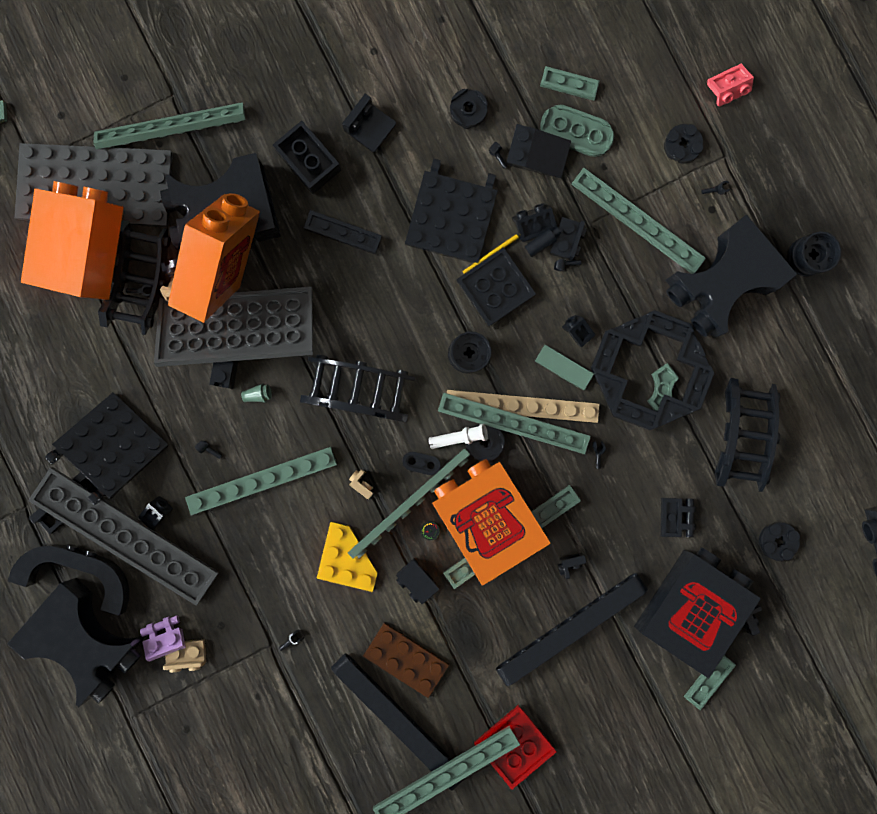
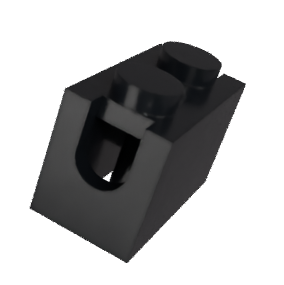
M239 361L214 362L209 385L233 389Z
M415 558L397 572L396 576L398 578L396 581L403 589L407 587L411 592L409 596L416 603L418 601L421 604L425 603L439 590V585Z

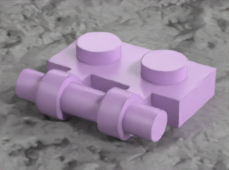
M177 615L174 617L168 616L163 618L161 622L156 624L150 623L145 628L140 629L142 637L146 635L150 637V639L143 641L147 661L150 662L186 648L182 629H174V625L180 622ZM166 629V633L158 635L157 631Z

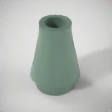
M262 383L242 391L241 396L243 402H267L272 398L270 386Z

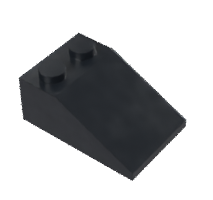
M516 124L506 165L561 179L571 140Z

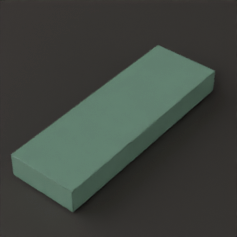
M545 66L540 87L594 101L600 80Z
M546 345L543 346L535 359L536 363L583 391L594 375Z
M724 655L710 678L708 679L701 674L684 697L701 710L736 664Z

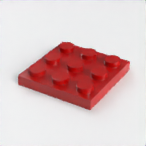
M519 704L474 742L476 746L504 728L511 727L520 746L490 763L511 789H514L557 752Z

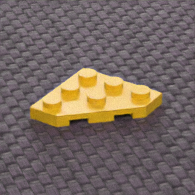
M330 522L317 579L373 592L378 572L368 558L367 553L363 554L360 558L355 556L353 559L348 554L359 543L350 526Z

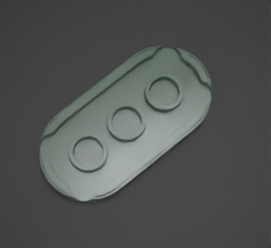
M556 105L549 108L541 119V131L571 140L569 149L588 156L597 157L605 154L611 148L614 141V132H612L611 126L607 121L565 105Z

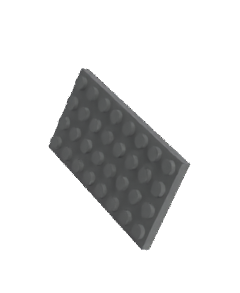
M20 143L15 219L30 220L34 189L52 192L53 181L78 186L77 197H82L83 187L109 192L107 203L123 206L122 219L130 221V225L168 227L169 213L166 212L163 206L160 191L168 189L165 175L169 174L172 176L173 152L171 150L108 147L96 149L95 147Z
M312 287L235 292L204 323L168 306V301L164 298L159 299L154 364L156 367L313 355Z

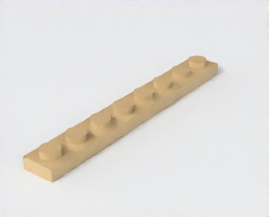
M447 390L448 394L526 417L598 423L599 404Z

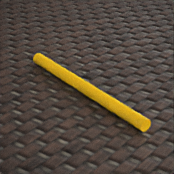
M514 235L513 237L502 243L500 246L489 252L487 255L479 259L478 263H474L465 270H463V274H465L466 272H468L469 270L483 262L485 259H487L503 247L505 248L506 246L519 238L518 235Z

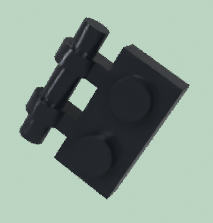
M661 498V537H682V530H686V537H694V530H696V524H694V512H696L694 499L686 498V506H682L681 498ZM682 512H686V523H682Z

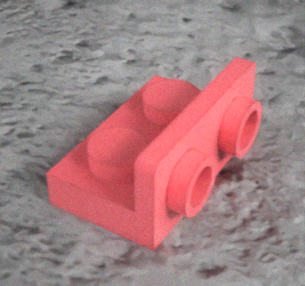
M741 63L708 79L707 85L717 96V105L720 107L751 92L754 77Z

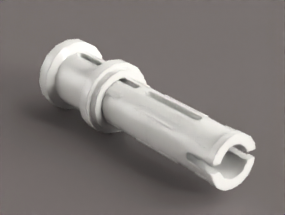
M480 424L478 427L473 428L465 427L459 432L429 437V444H433L430 445V448L435 449L463 442L471 444L477 440L487 441L488 432L485 424Z

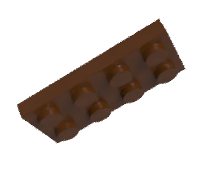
M385 622L363 655V657L429 698L449 666V663Z

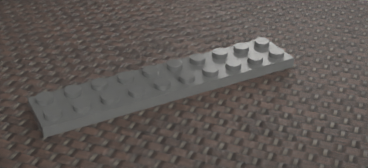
M49 468L29 498V502L194 605L198 604L218 574L217 570L103 498L94 506L88 499L93 493L92 491L57 469Z

